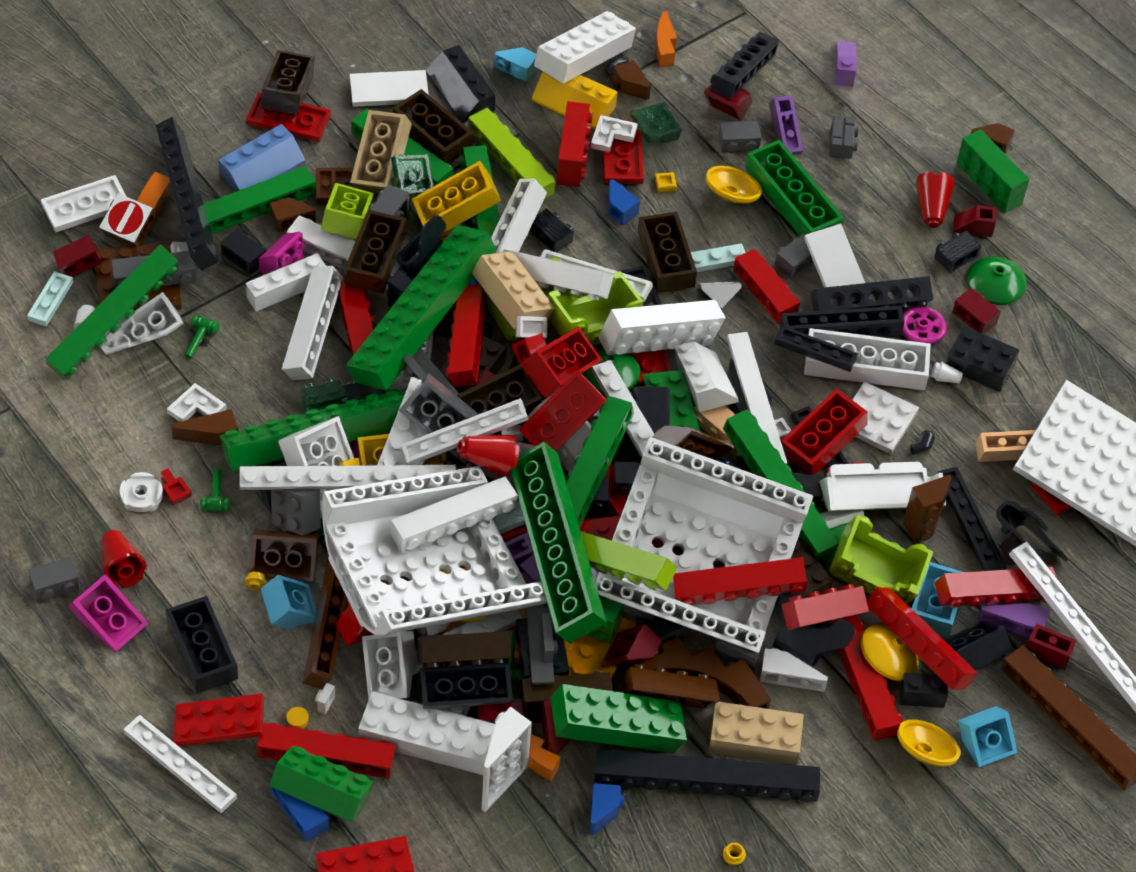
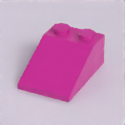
M106 574L68 606L81 623L114 652L118 651L149 624Z

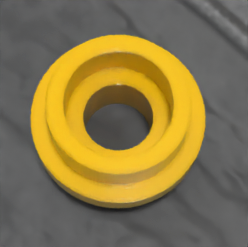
M250 572L245 578L244 583L249 589L258 591L266 585V580L262 573Z
M731 843L724 848L723 858L728 864L739 865L745 860L746 852L742 845ZM735 853L738 857H733L730 854Z

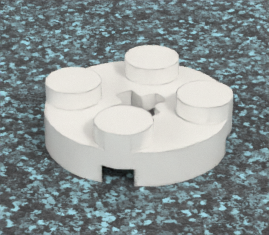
M144 472L134 473L130 475V479L122 482L120 498L126 510L147 512L158 508V504L163 497L161 482H158L155 476ZM141 489H143L145 493L144 495L136 494L139 493Z

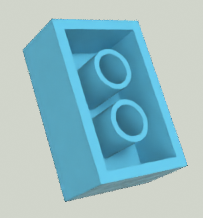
M930 562L919 594L915 597L912 610L939 636L949 638L958 607L941 606L934 582L944 573H961L962 571Z

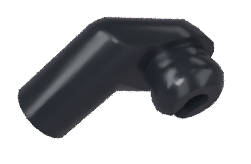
M627 56L613 59L607 65L606 70H608L609 76L613 75L614 66L629 62Z
M923 431L921 442L910 445L913 455L932 448L935 441V435L932 431Z

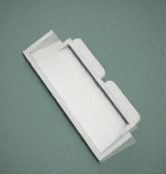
M920 462L882 463L876 470H874L873 465L870 463L835 464L830 467V472L826 473L827 477L820 480L819 483L828 511L907 508L912 487L941 478L943 473L927 477V469L923 468Z

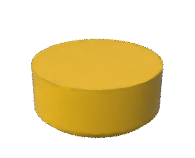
M302 707L291 708L286 715L288 726H297L304 729L309 723L307 710Z

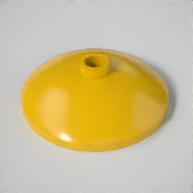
M715 166L707 171L705 178L709 188L720 198L728 202L746 204L758 200L761 196L762 187L759 182L742 170L729 166Z
M875 624L869 626L863 632L860 641L863 655L878 673L897 681H902L904 673H916L919 665L918 656L887 625Z
M906 720L900 724L897 730V736L902 747L913 758L924 764L944 767L955 764L960 757L961 750L955 739L934 724L922 720Z

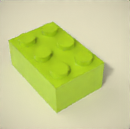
M335 183L325 209L321 230H325L330 234H340L348 239H356L372 203L374 193Z

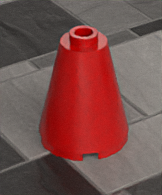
M929 171L917 176L916 188L923 221L931 228H936L943 224L955 185L954 178L945 172H940V175L933 174V171Z
M510 434L464 436L458 441L457 452H459L460 457L502 477H508L511 475V473H508L510 469H515L517 465L519 445L515 444V440H518L517 437Z
M110 530L102 536L104 575L106 574L114 585H121L122 588L130 587L142 580L144 571H147L146 561L122 532Z

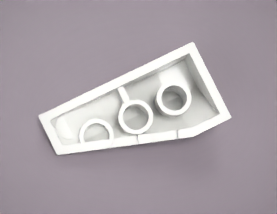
M162 292L137 309L129 320L124 319L120 323L122 325L115 334L110 333L106 337V343L101 348L108 355L166 336L184 323L170 300Z

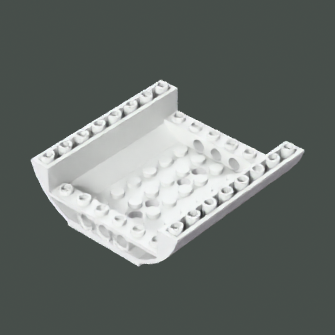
M649 437L641 464L612 541L668 558L678 567L675 573L714 568L713 562L721 561L725 567L791 559L813 495ZM660 539L663 541L664 546L655 548L652 545V540ZM680 546L683 548L684 553L680 556L675 555L672 552V548ZM599 572L595 582L600 596L757 653L760 651L766 634L765 631L778 595L769 596L766 594L759 595L758 598L754 599L742 597L731 602L718 600L713 604L695 603L691 606L675 599L673 578L666 591L658 588L654 591L642 583L635 585L626 578L620 580L610 573L603 574Z
M480 466L324 491L322 518L325 541L329 553L328 559L361 627H365L371 633L381 636L542 605L547 602L542 582L526 584L492 519L478 522L472 527L460 529L454 534H447L433 542H427L415 549L401 552L389 533L392 519L487 484L488 481ZM459 566H464V567H466L468 570L465 571L464 569L459 568ZM440 569L446 570L449 574L441 572ZM400 577H407L410 581H406L404 579H401ZM381 580L388 581L390 585L381 582Z

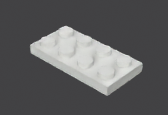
M114 175L41 199V205L56 233L106 216L110 204L115 199L117 193L126 195L117 177Z

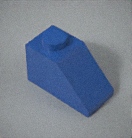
M594 783L589 834H595L618 817L619 808L624 807V795L620 794L621 786Z

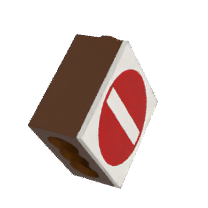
M117 193L115 199L110 204L106 216L101 220L99 228L108 237L129 246L138 247V245L143 244L158 215L152 207Z

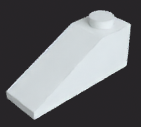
M765 648L760 682L825 692L827 676L788 652L775 648Z

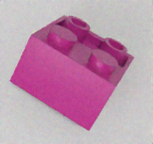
M299 231L284 234L259 258V271L266 275L304 259L303 233Z

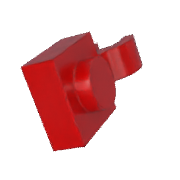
M168 468L161 471L163 476L161 480L165 484L162 488L172 505L192 496L191 490L182 477L175 479Z

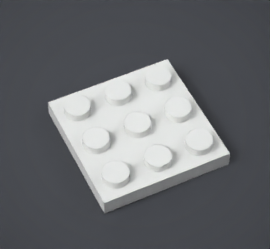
M864 381L853 401L868 411V425L855 438L892 454L917 415L919 407Z

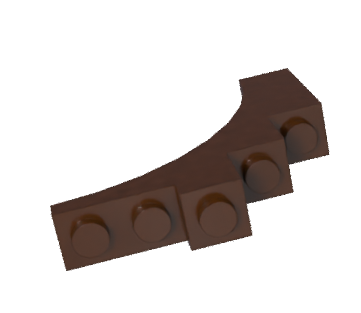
M679 637L664 641L660 645L659 655H656L654 658L647 659L640 664H633L643 665L647 670L664 668L668 673L674 674L675 671L688 672V676L696 677L697 674L709 675V679L716 680L718 692L726 695L734 703L765 709L770 707L771 698L744 659L738 662L733 661L724 667L712 648L705 651L700 650L692 656Z

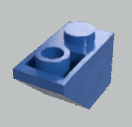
M611 179L608 192V215L623 226L639 214L640 200L628 192L623 185Z

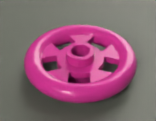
M919 306L910 308L903 313L905 322L902 335L908 341L934 345L944 338L947 331L946 321L936 310ZM914 315H919V316H920L919 318H917V319H915V320L912 318V316H914ZM930 316L935 320L932 322L930 319L926 317ZM907 325H913L914 330H909ZM933 327L939 329L937 334L931 332ZM918 334L927 335V338L918 337Z

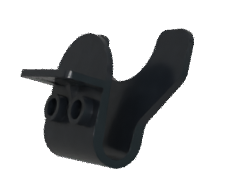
M439 215L433 216L424 224L422 231L416 236L408 231L404 233L410 242L397 255V263L406 275L413 280L442 244L440 236L446 229V223Z
M1014 501L1004 502L998 507L996 517L1003 526L1000 530L1006 535L999 541L998 545L1012 565L1016 563L1009 553L1026 542L1015 530L1019 526H1026L1054 554L1065 562L1068 561L1062 550L1044 533L1042 529L1047 531L1048 528L1029 508L1021 507Z
M803 591L800 593L782 592L776 599L781 630L773 643L775 649L788 652L814 668L824 652L846 648L856 634V628L845 619H838L835 624L831 620L787 630L781 604L790 602V597L802 595L803 598L804 593Z

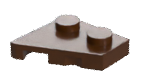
M316 168V203H328L335 183L347 186L352 178L353 168Z

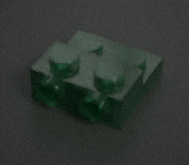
M664 102L631 110L630 117L634 123L638 124V129L648 143L660 140L664 144L679 140L682 132L681 125L676 121L671 110L667 108Z
M427 154L395 155L391 157L394 177L390 179L391 185L409 192V200L434 187Z
M327 379L323 384L316 386L314 384H307L303 389H300L301 402L305 412L312 409L322 410L326 409L328 405H342L347 402L340 380Z

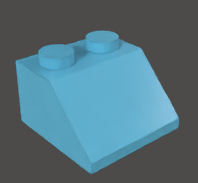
M277 575L261 588L263 601L272 625L289 629L315 622L317 609L309 584Z
M995 706L958 720L962 741L977 767L1018 753L1008 711Z

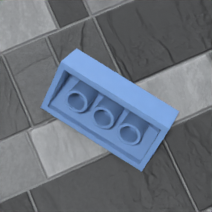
M280 124L219 159V175L237 192L259 182L274 178L277 175L290 172L304 164L305 158L294 136Z

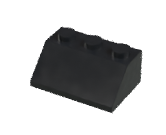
M980 621L944 640L974 670L983 669L988 666V663L993 660L1002 659L1006 656L1005 654L1012 651L1005 627L986 621Z

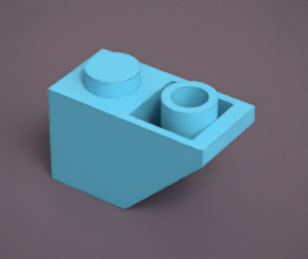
M523 47L497 51L494 57V67L527 82L537 70V67L534 66L536 53Z

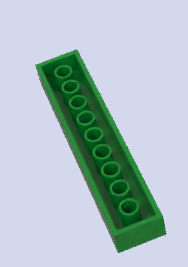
M456 225L346 364L354 382L385 391L390 387L407 365L403 358L408 354L412 357L474 279L472 271L481 255L493 254L496 250L489 232Z
M408 386L401 390H388L386 394L382 395L371 394L362 400H348L346 404L328 405L326 409L322 410L312 409L307 411L306 414L299 416L296 414L289 415L286 419L279 421L275 419L269 420L259 426L249 425L239 431H226L224 435H220L224 459L232 471L240 470V467H252L284 459L279 440L338 416L348 442L357 440L359 437L389 432L392 429Z
M542 442L520 455L515 469L511 468L555 632L568 643H572L607 622L558 453L547 443Z

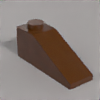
M232 409L171 424L172 438L174 440L221 445L220 435H224L226 431H239Z

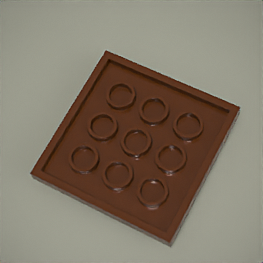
M172 242L138 245V247L123 246L98 249L102 264L96 266L99 305L115 290L112 260L148 256L160 244L169 253H172L170 247ZM179 284L162 286L157 292L153 290L148 295L150 298L147 302L163 292L176 310L182 309ZM139 304L134 310L136 311L142 306Z

